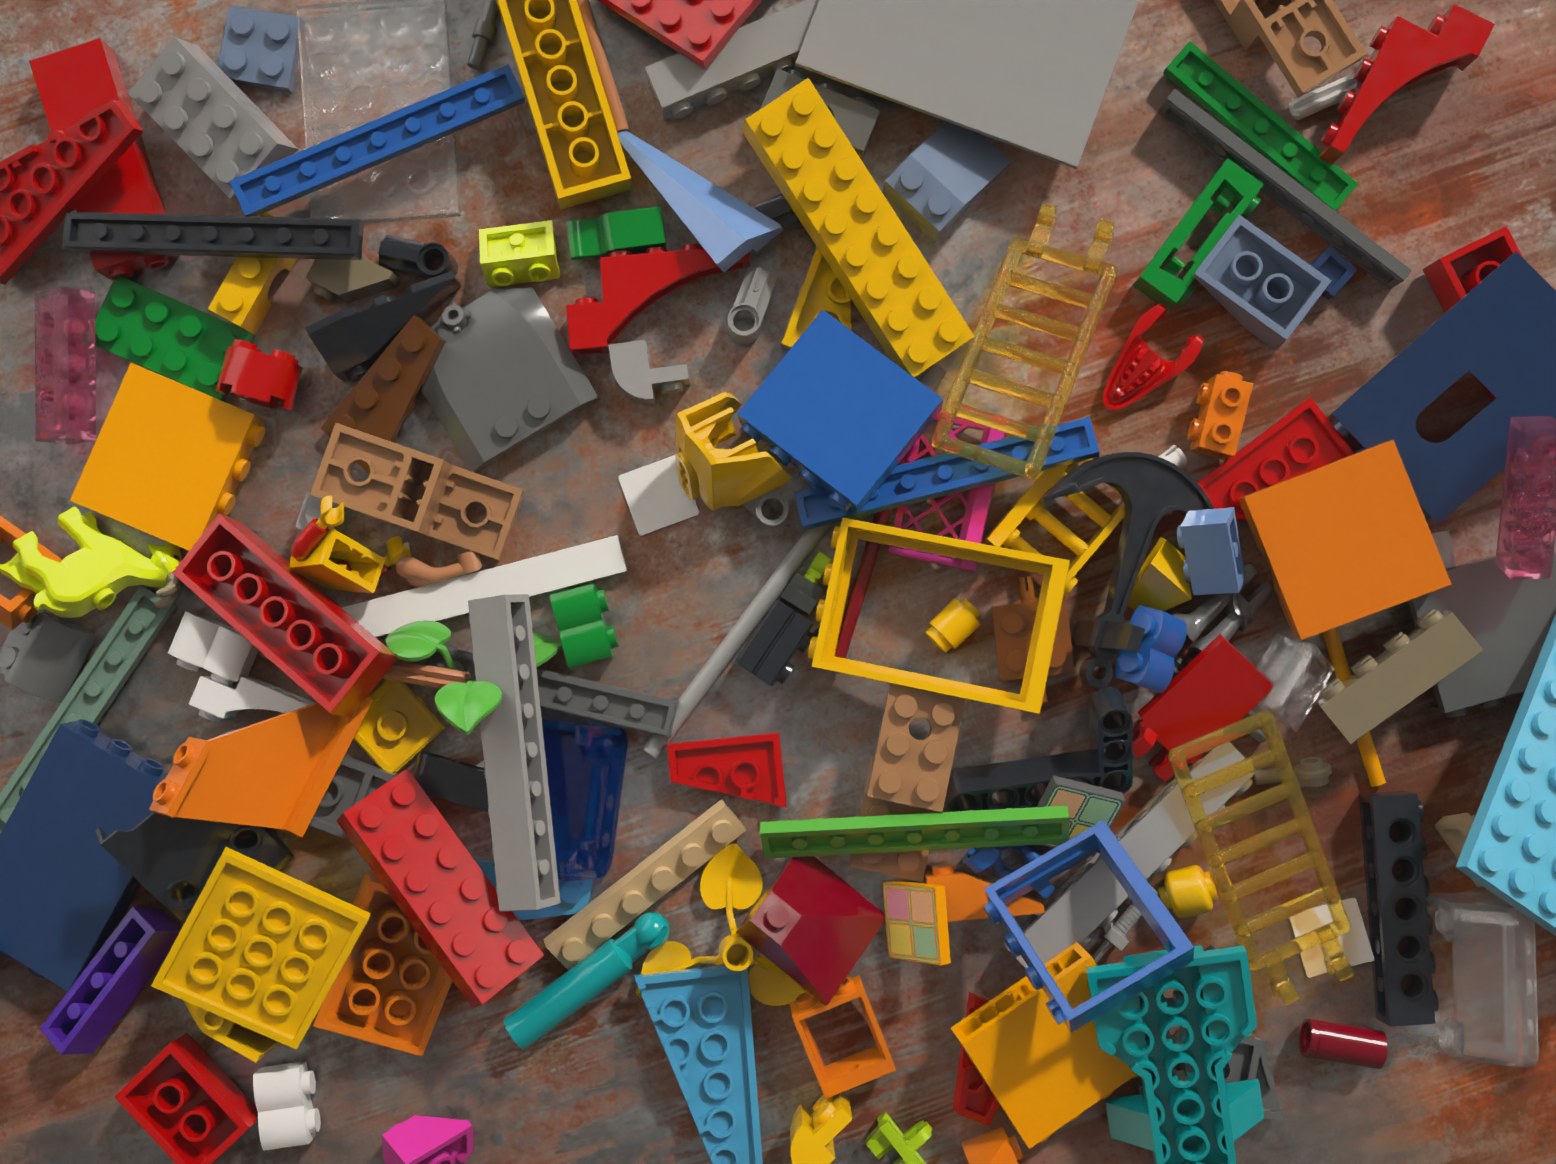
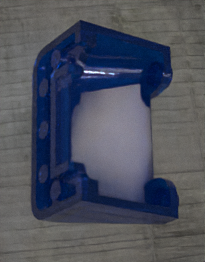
M542 718L558 879L570 882L602 878L608 873L613 860L627 754V734L624 729L619 727Z

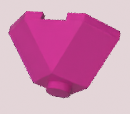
M415 1115L402 1123L392 1126L381 1135L385 1164H456L458 1161L465 1163L473 1152V1125L469 1120Z

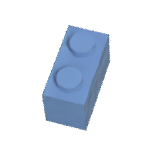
M1234 507L1188 511L1182 524L1177 528V541L1179 547L1185 549L1184 577L1187 582H1191L1193 595L1239 593L1246 573Z

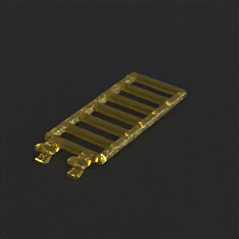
M1044 202L1039 211L1030 240L1016 237L1010 242L974 331L975 337L970 341L930 441L931 445L936 449L1028 479L1037 478L1041 471L1118 271L1114 264L1103 261L1114 237L1112 231L1115 222L1100 218L1088 254L1083 256L1046 245L1057 223V217L1055 216L1057 206ZM1021 254L1100 277L1094 293L1090 294L1014 271ZM1008 286L1086 308L1087 311L1081 326L1077 327L1003 305L1002 301ZM997 318L1074 341L1068 359L1064 360L988 336ZM982 351L1060 374L1061 377L1055 393L1052 394L975 370ZM969 384L1048 408L1041 428L963 404L962 401ZM957 417L1035 442L1028 462L948 437L955 418Z
M1267 710L1261 711L1171 749L1168 753V759L1239 946L1244 945L1247 950L1250 971L1256 972L1266 968L1274 997H1281L1285 1005L1300 999L1289 978L1283 960L1317 945H1320L1322 949L1324 963L1330 975L1335 973L1339 981L1355 976L1338 939V936L1350 930V921L1273 714ZM1262 729L1269 749L1193 780L1186 762L1187 759ZM1275 764L1282 784L1206 815L1199 797L1200 794ZM1288 799L1294 819L1219 850L1212 832L1213 829ZM1301 834L1307 850L1306 854L1232 885L1225 866L1226 864L1289 837ZM1308 869H1314L1320 888L1245 919L1238 899ZM1326 902L1333 922L1258 954L1251 934Z

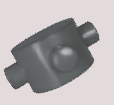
M452 302L443 311L442 317L439 318L440 325L446 324L454 334H459L467 326L468 319L472 318L470 311L464 312L456 302Z

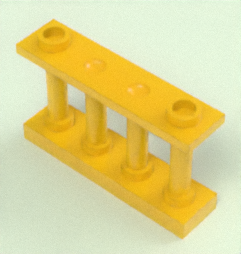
M1091 459L1079 461V462H1076V463H1077V464H1079L1080 462L1084 463V462H1086V461H1088V460H1091ZM1070 464L1041 471L983 540V543L996 547L1002 545L1004 548L1010 547L1013 550L1042 555L1019 536L1021 532L1016 528L1025 517L1030 521L1035 519L1077 555L1070 563L1063 597L1077 584L1078 580L1074 577L1125 517L1123 501L1110 515L1083 492L1065 496L1101 527L1086 544L1043 507L1045 503L1040 499L1048 489H1051L1067 474L1064 470Z

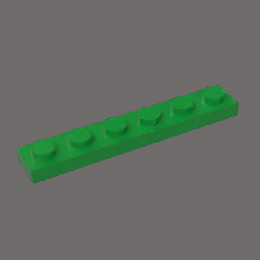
M1191 41L1186 44L1164 70L1163 74L1232 133L1334 211L1338 209L1358 186V183L1335 163L1331 165L1319 159L1320 150Z

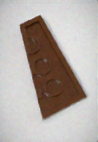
M413 315L323 424L321 429L331 437L334 425L338 423L396 443L399 438L397 433L405 417L410 415L415 405L413 401L421 384L425 385L446 341L420 317ZM364 461L358 462L370 475L369 465Z

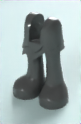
M1250 563L1244 564L1246 577L1241 589L1258 572ZM1266 581L1255 588L1246 598L1240 593L1212 594L1190 614L1177 612L1171 614L1186 622L1187 633L1184 644L1189 645L1201 635L1208 624L1223 610L1225 618L1210 633L1189 647L1188 652L1190 656L1194 659L1219 634H1222L1229 641L1238 629L1243 632L1270 599L1274 591L1273 586Z

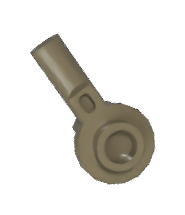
M1306 757L1301 759L1299 764L1293 768L1257 770L1254 774L1255 785L1284 782L1285 785H1296L1298 787H1319L1329 783L1328 776L1332 774L1331 765L1323 762L1322 758Z

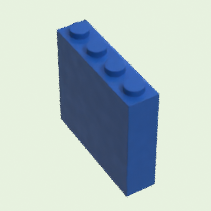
M822 310L740 409L737 416L742 425L740 431L750 440L754 439L756 443L762 440L772 448L769 453L777 461L785 466L792 463L801 470L799 476L807 484L815 489L819 485L831 493L829 499L837 507L845 512L850 508L858 514L940 413L943 399Z

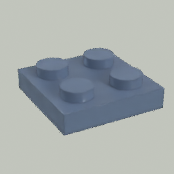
M229 5L218 67L235 84L293 93L305 21L302 17Z

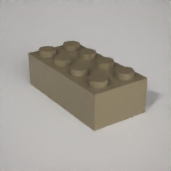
M1434 608L1429 610L1415 621L1418 627L1407 635L1402 632L1397 633L1382 645L1386 650L1375 658L1371 657L1370 654L1365 656L1351 667L1354 673L1341 682L1337 677L1319 690L1322 695L1317 699L1320 707L1350 744L1483 651L1482 647L1453 612L1445 609L1439 611Z

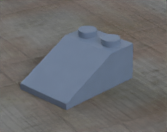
M946 122L915 149L885 180L882 193L936 243L1011 162L981 134Z
M1238 215L1193 274L1206 290L1246 330L1275 351L1290 337L1332 281L1240 215Z

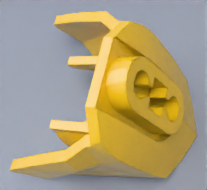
M722 392L704 402L677 413L675 446L677 454H675L680 484L691 501L701 496L704 504L712 511L724 506H740L782 486L792 479L790 474L766 451L758 453L754 439L733 449L715 448L718 444L736 436L731 416L740 407L741 403L729 392Z

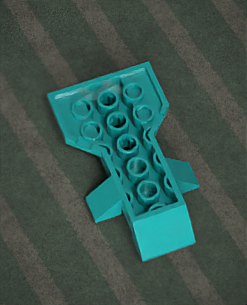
M1199 945L1194 946V960L1094 1019L1099 1048L1111 1056H1116L1129 1065L1133 1072L1141 1076L1144 1097L1143 1094L1105 1099L1110 1136L1113 1139L1153 1151L1154 1164H1237L1234 1141L1264 1119L1259 1080L1253 1079L1225 1083L1223 1068L1233 1057L1232 1051L1244 1037L1248 1038L1257 1027L1247 950L1243 945L1204 951L1202 946ZM1168 951L1123 956L1124 962L1086 967L1090 998L1166 955ZM1167 989H1175L1172 993L1173 997L1165 998L1164 993ZM1180 1026L1178 1034L1171 1035L1169 1032L1171 1027ZM1184 1063L1183 1070L1176 1071L1175 1067L1177 1064Z

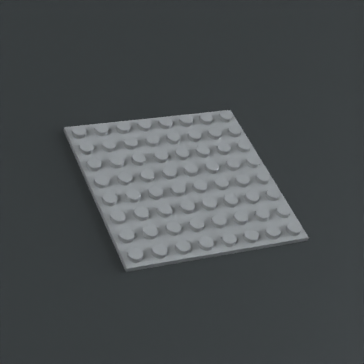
M819 0L795 66L1077 169L1139 0Z

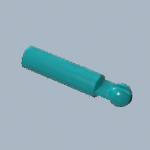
M648 912L641 915L635 921L634 927L617 940L610 938L504 1019V1025L514 1042L523 1050H527L631 971L633 968L632 963L648 950L662 947L670 934V926L665 917L657 912Z

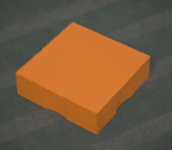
M1394 440L1381 443L1321 468L1238 498L1256 545L1270 567L1274 590L1293 638L1303 640L1452 585Z

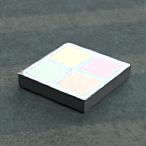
M1053 776L1037 807L1068 806L1069 836L1071 839L1103 820L1111 828L1125 802V798L1122 792ZM1041 844V845L1047 846V847L1056 848L1057 846H1059V845H1061V844Z

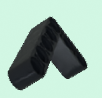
M1103 687L1091 695L1089 699L1090 750L952 770L946 793L949 811L1037 807L1053 776L1122 792L1123 795L1127 793L1133 784V720L1122 693L1114 687Z

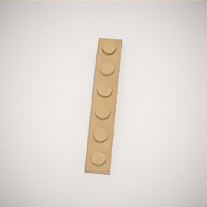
M721 799L544 938L546 948L568 970L696 871L721 849L746 831L744 825Z

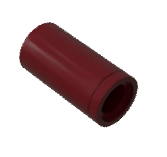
M1305 1018L1299 1034V1049L1304 1057L1374 1069H1381L1386 1062L1388 1042L1386 1034L1381 1030Z

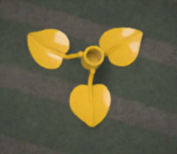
M737 844L727 845L716 853L706 864L700 878V893L706 906L711 909L726 907L730 935L720 942L718 948L719 955L698 956L691 959V953L684 944L666 941L662 947L651 949L648 952L640 974L697 968L695 966L697 964L720 965L722 963L730 970L742 971L749 967V965L755 964L748 972L749 990L759 1002L770 1006L786 1005L795 1001L800 994L807 992V990L762 953H760V958L754 956L748 942L736 933L738 929L733 914V907L737 909L751 907L760 897L763 886L762 876L757 865ZM637 986L636 994L638 997L642 998V995Z

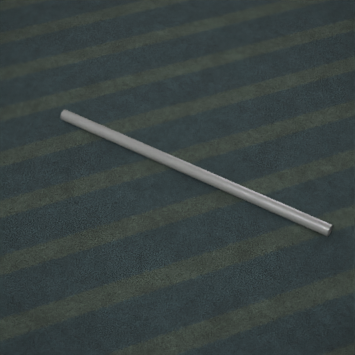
M934 364L926 369L918 381L934 391L946 375V372L939 365ZM833 524L805 530L677 700L679 705L671 738L652 734L642 747L646 752L656 759L659 757Z

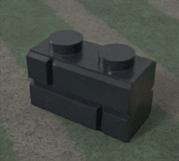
M776 599L734 662L771 687L776 681L783 684L795 667L789 661L796 650L804 653L812 637H815V634L810 631L814 624Z

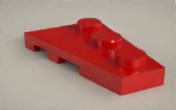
M779 732L667 744L671 782L787 808Z

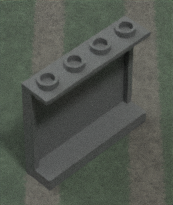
M1552 542L1535 544L1448 568L1446 571L1452 585L1407 601L1415 629L1418 627L1415 621L1420 616L1433 608L1439 611L1445 609L1453 612L1483 649L1482 652L1432 686L1437 704L1429 706L1430 712L1445 713L1446 718L1470 713L1469 706L1481 703L1482 708H1488L1506 703L1504 697L1517 693L1518 698L1523 697L1556 614V554Z

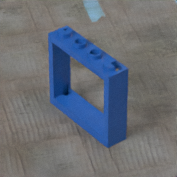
M1104 820L984 888L987 904L983 907L989 919L995 926L1001 923L1008 934L1003 938L1010 952L1015 958L1020 955L1028 966L1024 971L1031 985L1036 991L1041 988L1050 1000L1046 1003V1006L1051 1016L1058 1025L1064 1022L1070 1033L1194 960V946ZM1098 852L1168 953L1072 1009L1006 905Z

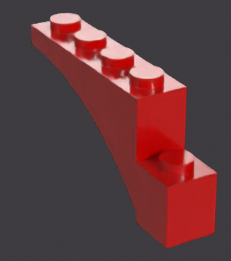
M1454 4L1443 16L1437 14L1427 30L1399 16L1387 28L1380 26L1369 45L1374 48L1371 57L1363 59L1353 76V79L1358 81L1353 92L1348 90L1337 107V111L1341 113L1337 123L1332 122L1322 136L1320 143L1325 145L1319 159L1331 165L1345 153L1357 131L1372 112L1399 91L1421 79L1453 68L1463 71L1479 57L1495 24Z
M688 244L679 251H668L665 247H652L646 249L645 254L631 255V252L627 250L609 252V257H600L603 302H598L597 298L587 297L576 299L575 304L566 305L570 351L574 356L609 353L608 345L612 344L636 317L655 302L681 287L697 280L723 273V271L701 244ZM750 252L725 272L751 267Z

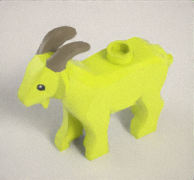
M76 506L58 516V525L78 543L81 548L80 550L66 556L61 562L49 559L38 551V538L31 531L13 541V547L18 553L9 562L0 564V572L3 575L11 578L20 587L37 593L33 600L36 610L45 609L60 617H82L95 608L103 610L114 602L116 594L128 586L145 585L161 588L155 593L157 597H163L155 602L157 609H164L173 605L179 599L182 590V582L172 574L182 561L179 546L172 543H167L163 546L149 543L148 549L152 554V557L149 559L121 541L102 534L97 528L96 518L92 512L89 511L81 515Z

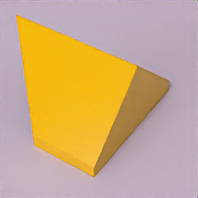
M1160 537L1140 569L1127 604L1134 612L1140 605L1166 611L1192 599L1190 583L1184 577L1183 567L1186 557L1166 539Z

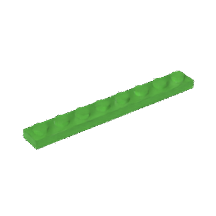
M1045 806L864 817L854 816L846 818L779 820L760 822V838L764 859L1061 844L1070 840L1068 806Z

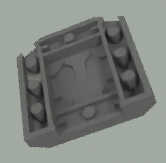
M533 287L492 290L464 306L462 309L464 312L470 311L472 318L468 319L467 326L459 334H454L446 324L440 325L438 322L431 326L446 342L425 385L421 384L420 389L471 472L479 473L504 458L506 452L563 418H570L600 400Z

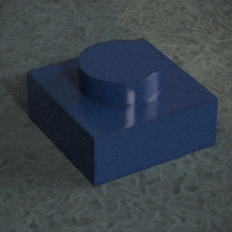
M1330 245L1311 264L1313 268L1332 280L1322 293L1328 300L1334 297L1358 270Z

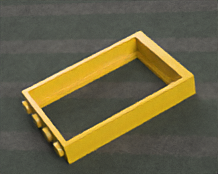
M842 518L841 527L835 526L832 534L831 548L836 549L833 563H827L824 573L823 584L828 585L826 599H820L817 607L816 622H821L818 637L813 636L809 645L808 658L813 659L812 667L1040 714L1070 560ZM858 541H869L1044 575L1020 694L835 657Z

